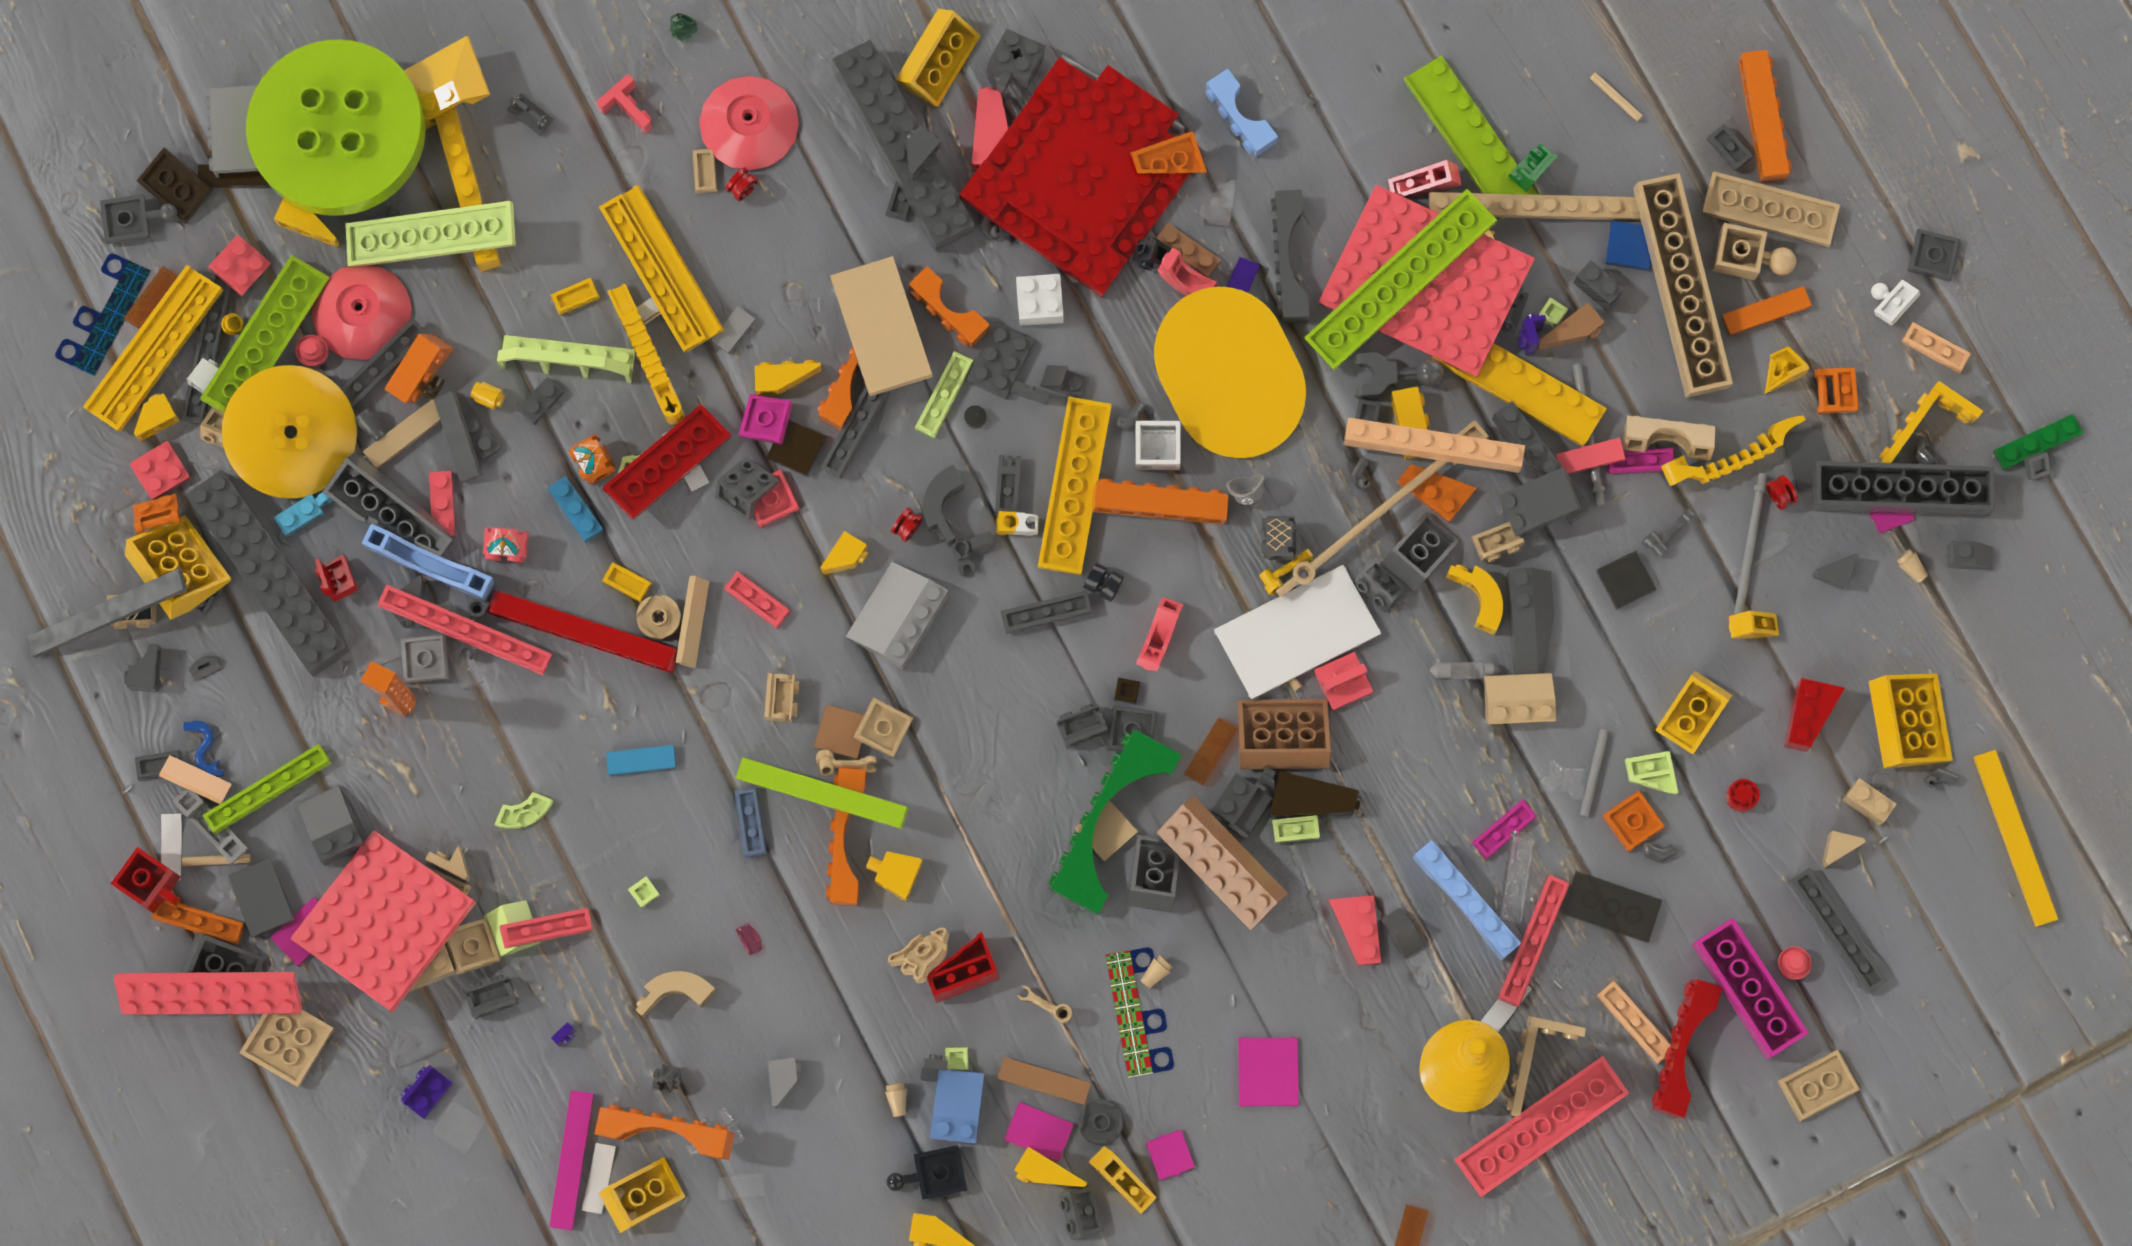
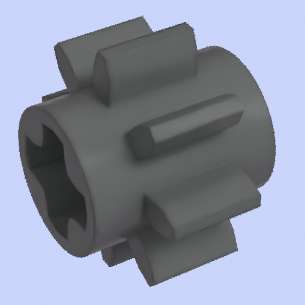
M663 1064L661 1069L656 1068L654 1071L652 1084H655V1087L660 1092L671 1093L673 1088L678 1089L681 1083L679 1080L681 1073H678L674 1066Z

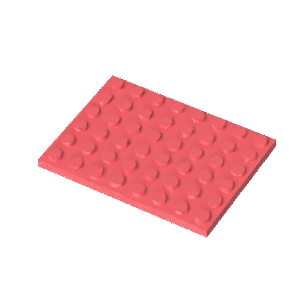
M1375 185L1318 303L1335 310L1438 216L1439 213L1379 185ZM1483 234L1378 332L1477 378L1535 258Z

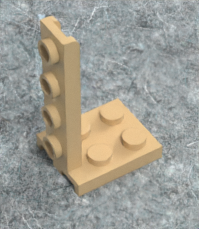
M1528 1016L1527 1029H1522L1520 1042L1523 1043L1522 1052L1518 1051L1515 1064L1519 1065L1518 1073L1513 1074L1511 1087H1514L1513 1097L1509 1096L1506 1109L1510 1110L1509 1115L1519 1116L1521 1114L1538 1027L1541 1033L1556 1035V1031L1563 1032L1562 1037L1578 1040L1579 1036L1585 1037L1586 1028Z

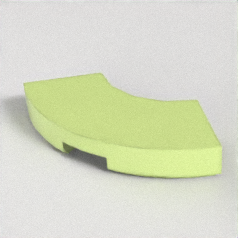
M532 792L529 798L521 804L513 806L503 804L494 825L504 829H520L530 826L539 821L549 811L554 800Z

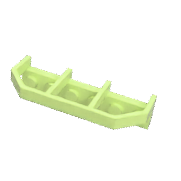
M504 335L503 348L498 350L497 362L501 369H505L506 361L510 360L539 362L544 374H549L550 364L575 366L580 368L583 378L587 379L590 368L609 370L624 375L627 383H632L636 352L634 349Z

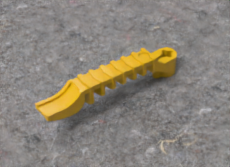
M624 283L613 290H608L609 297L623 324L630 343L637 353V358L641 363L644 373H646L649 384H651L650 386L666 422L670 425H677L684 419V411L670 379L667 377L665 368L662 366L660 357L657 356L655 346H653L652 340L648 336L647 329L626 284ZM669 405L672 406L673 410L675 411L674 413H671Z

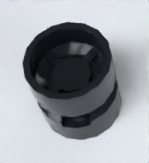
M1096 562L1083 588L1092 593L1100 592V597L1112 602L1123 582L1124 576L1115 571L1109 573L1107 567ZM1105 578L1110 580L1106 588L1102 587Z

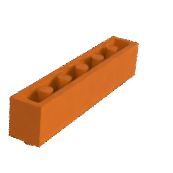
M1768 50L1741 53L1738 62L1760 183L1786 180L1792 171V164L1786 155L1788 151L1787 139H1783L1784 120L1779 116L1778 110L1781 109L1779 97H1776L1775 94L1777 81L1775 77H1772L1771 69H1773V59L1771 56H1768Z
M1100 479L1094 485L1092 512L1224 525L1227 520L1228 494H1223L1221 490L1214 489L1210 490V492H1203L1200 488L1196 487L1183 490L1175 485H1167L1166 488L1157 487V484L1145 483L1144 486L1135 485L1133 481L1113 483L1111 479Z

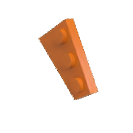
M1193 131L1131 152L1137 174L1207 173Z
M1411 464L1398 479L1397 483L1404 487L1425 469ZM1434 473L1415 488L1411 494L1446 522L1450 523L1477 488Z

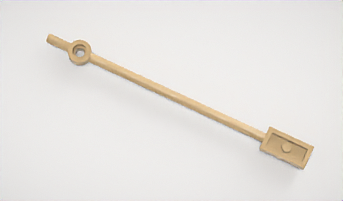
M1475 420L1457 434L1481 439L1489 438L1488 434ZM1440 460L1433 462L1312 562L1298 563L1294 567L1293 577L1276 590L1278 596L1282 598L1298 584H1310L1314 580L1315 570L1447 462ZM1305 571L1307 572L1308 576L1306 578H1302L1300 576V572Z

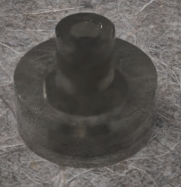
M977 405L970 406L964 414L965 423L973 429L981 428L986 422L985 410Z

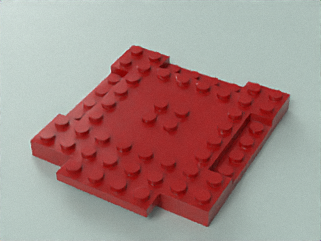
M1059 57L995 148L960 192L959 198L1102 298L1135 253L1138 240L1145 239L1192 174H1137L1131 152L1174 138L1167 131L1179 114L1109 65L1106 66L1098 79L1094 81Z

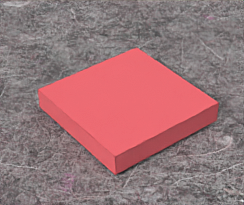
M781 469L771 473L779 479L778 484L756 502L754 517L759 528L800 510Z

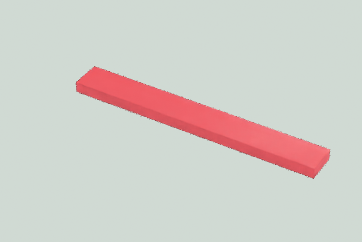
M387 584L377 604L378 607L542 676L552 658V654Z

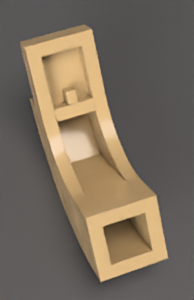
M683 971L664 973L653 978L644 986L650 994L648 996L643 995L638 1000L636 1011L645 1018L662 998L674 993L690 997L702 1008L716 992V989L706 980L693 973Z

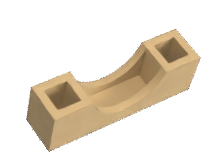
M1627 415L1623 430V450L1645 452L1655 442L1670 441L1681 446L1688 458L1711 461L1715 448V426Z

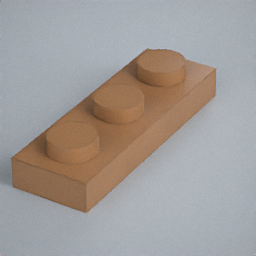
M1169 223L1166 224L1156 238L1171 249L1174 248L1180 251L1184 262L1207 278L1212 275L1221 262V259Z

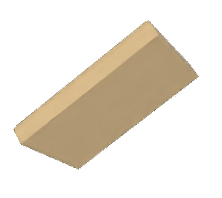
M1838 1049L1777 1081L1799 1122L1860 1090Z

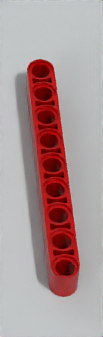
M493 591L486 610L487 613L665 672L673 673L677 664V649L500 591Z

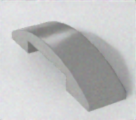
M185 789L172 801L230 864H233L248 850L245 844L229 827L214 835L202 816L210 811L211 808L195 792Z

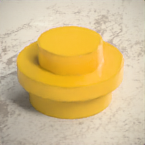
M235 313L227 314L222 319V329L228 335H237L243 329V320Z

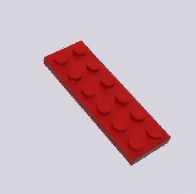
M700 404L605 484L603 491L632 520H635L731 438V434Z

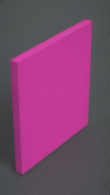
M1238 1038L1239 1106H1298L1297 1038Z

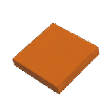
M1640 790L1602 815L1627 852H1630L1665 828V825Z

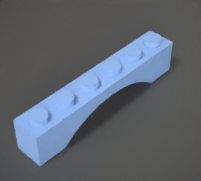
M374 524L370 525L362 541L365 549L482 600L485 603L495 585L492 577L428 552Z
M1432 840L1413 856L1414 861L1427 876L1461 909L1486 944L1501 961L1521 944Z

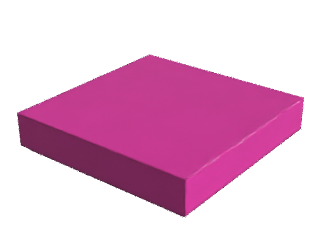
M750 394L739 436L782 445L793 406L792 401Z

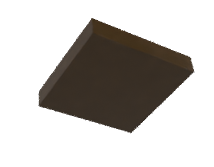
M789 420L782 445L773 443L766 458L807 477L826 437Z

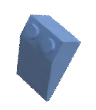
M949 1069L939 1070L930 1134L931 1139L976 1144L984 1082L983 1073Z

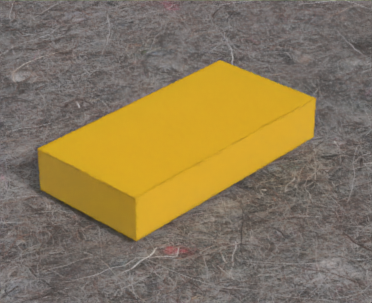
M591 277L550 294L559 316L600 299Z
M612 562L602 580V583L642 603L652 585L650 581Z

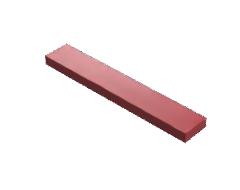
M1550 874L1548 875L1497 999L1519 1008L1570 883Z

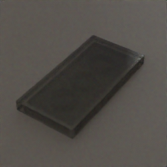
M1576 871L1562 915L1649 943L1662 900Z

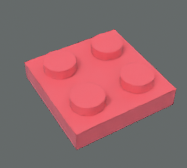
M237 234L208 268L242 297L271 266V262Z
M168 440L129 463L151 500L164 496L191 479Z

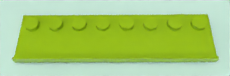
M1442 55L1407 77H1404V82L1481 193L1538 195L1532 186L1525 192L1508 177L1516 168V162Z

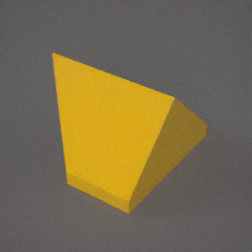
M1789 346L1769 355L1770 362L1764 394L1804 377L1809 370L1808 364Z

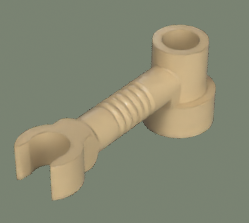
M821 750L816 754L817 766L820 768V773L824 776L831 775L834 769L839 768L866 769V772L869 773L876 771L875 765H868L870 763H877L875 756H867L860 760L841 761L835 760L833 753L829 750Z
M1022 986L1023 989L1029 992L1027 997L1023 998L1017 995L1021 1001H1028L1050 1012L1059 1023H1068L1072 1019L1073 1013L1068 1005L1060 1004L1056 1006L1034 994L1027 986ZM1067 1012L1068 1015L1066 1018H1061V1013Z

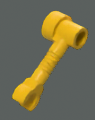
M1309 549L1303 551L1295 560L1288 562L1276 571L1272 572L1269 568L1259 575L1266 585L1264 588L1269 595L1276 593V590L1283 585L1280 578L1294 570L1298 563L1313 560V554Z

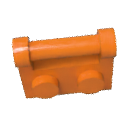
M1829 368L1814 371L1818 383L1819 406L1817 411L1819 415L1854 413L1858 411L1855 368ZM1826 377H1832L1834 405H1828Z
M176 493L133 505L134 527L137 535L144 533V530L169 523H181L179 499Z

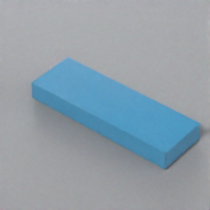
M674 745L606 753L609 776L676 768Z

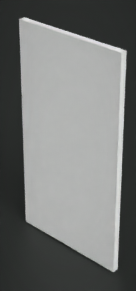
M1344 565L1315 578L1308 585H1301L1289 591L1282 598L1277 597L1214 629L1215 635L1218 637L1251 700L1381 635L1380 629L1377 627Z

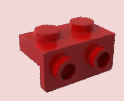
M344 554L326 564L319 558L315 559L317 566L315 573L323 583L320 585V588L326 597L330 596L334 602H337L358 591L349 561Z

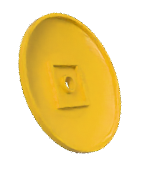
M276 366L260 371L248 378L230 398L222 420L223 447L234 471L252 488L278 498H301L324 490L345 459L354 453L356 446V419L346 395L325 375L302 366ZM289 425L294 426L297 430L296 436L291 439L287 438L284 434L285 428Z

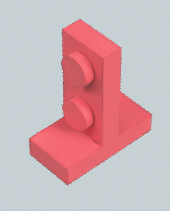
M627 74L597 100L596 104L603 115L618 104L646 134L652 129L651 117L645 110L640 111L636 107V101L628 94L636 87L634 79Z

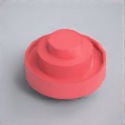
M307 335L298 341L295 353L301 364L309 368H315L327 360L329 349L326 342L320 336Z
M1789 947L1780 953L1777 959V967L1784 978L1799 980L1809 973L1811 958L1804 949Z

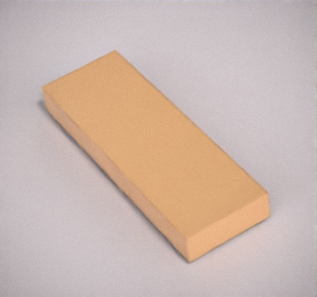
M1912 322L1902 340L1903 344L1959 374L1971 355L1970 352Z
M170 755L159 774L160 777L219 804L223 802L231 787V783Z

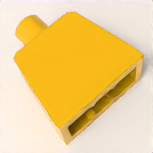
M887 851L883 861L870 856L866 869L877 873L875 878L877 885L907 902L923 861L920 858Z

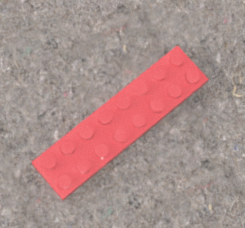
M295 972L116 973L114 977L122 1014L301 1013L302 1010Z
M1602 1056L1521 1112L1519 1116L1514 1117L1455 1158L1454 1161L1481 1198L1624 1098L1629 1092L1604 1056Z

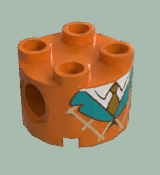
M596 433L573 445L572 449L568 450L574 462L577 461L581 467L578 469L580 476L589 484H595L617 472L615 463L605 444L599 445L598 441L601 438Z

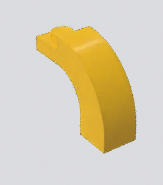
M1451 565L1446 578L1471 588L1479 598L1480 612L1474 627L1495 635L1503 614V599L1497 583L1486 571L1477 566L1470 573L1464 566Z

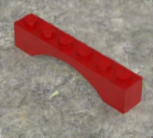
M1691 979L1685 985L1683 1004L1679 1006L1677 1016L1679 1017L1677 1025L1673 1027L1671 1032V1047L1666 1050L1665 1066L1660 1071L1658 1077L1660 1082L1658 1090L1655 1091L1652 1097V1110L1674 1118H1685L1691 1099L1685 1076L1687 1047L1698 1025L1707 1015L1717 1009L1722 987L1700 979Z

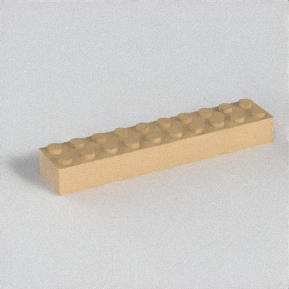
M1677 173L1637 182L1633 191L1685 398L1728 389L1733 384L1681 175Z

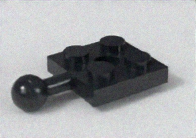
M958 1145L913 1154L917 1173L904 1176L899 1173H892L886 1181L888 1188L892 1191L901 1190L905 1184L919 1182L922 1200L967 1191ZM938 1166H943L947 1169V1175L943 1179H937L934 1176V1170Z

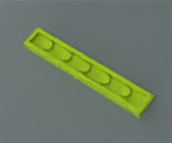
M317 744L202 816L214 835L332 763L321 745Z

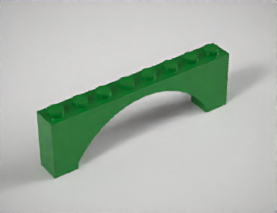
M1135 729L1131 733L1127 732L1122 739L1121 744L1124 747L1120 753L1116 752L1110 764L1114 765L1110 773L1105 772L1100 782L1103 787L1099 793H1094L1090 804L1093 805L1089 813L1084 812L1079 822L1082 825L1078 833H1073L1069 844L1072 845L1068 853L1063 852L1058 862L1061 864L1058 872L1054 871L1048 881V884L1051 885L1050 891L1095 915L1100 913L1109 895L1104 892L1098 880L1093 861V834L1100 813L1107 802L1129 783L1151 775H1172L1182 756Z

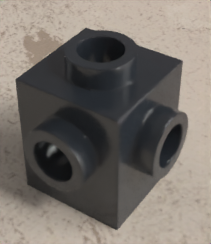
M1149 237L1148 240H1138L1132 260L1139 263L1140 268L1152 271L1153 268L1160 267L1163 257L1171 251V248L1153 237Z

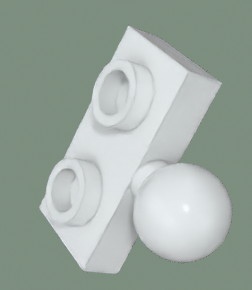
M1901 280L1891 293L1887 285L1876 283L1871 289V294L1876 300L1883 301L1874 310L1875 315L1893 326L1920 296V291L1904 280Z

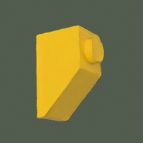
M164 393L151 396L148 402L143 404L134 431L135 436L140 442L180 421Z
M844 531L820 567L823 574H830L856 568L859 563L863 564L869 554L867 552V544Z
M1750 610L1728 616L1731 638L1753 639L1779 636L1775 613Z

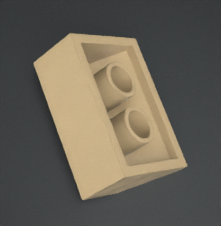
M1552 673L1484 676L1485 720L1488 724L1556 721Z

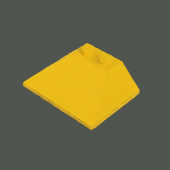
M469 36L456 41L404 70L421 100L426 130L436 125V116L462 102L475 104L490 95Z

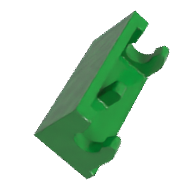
M1542 144L1537 146L1538 150L1532 148L1508 175L1525 192L1557 157L1555 153L1553 154Z

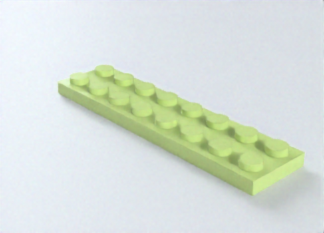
M497 202L346 223L348 266H369L516 246L513 202Z

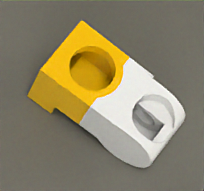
M999 511L996 535H1037L1039 516L1021 512Z

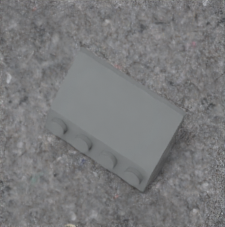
M891 562L847 633L846 638L903 671L949 597V591L932 580Z

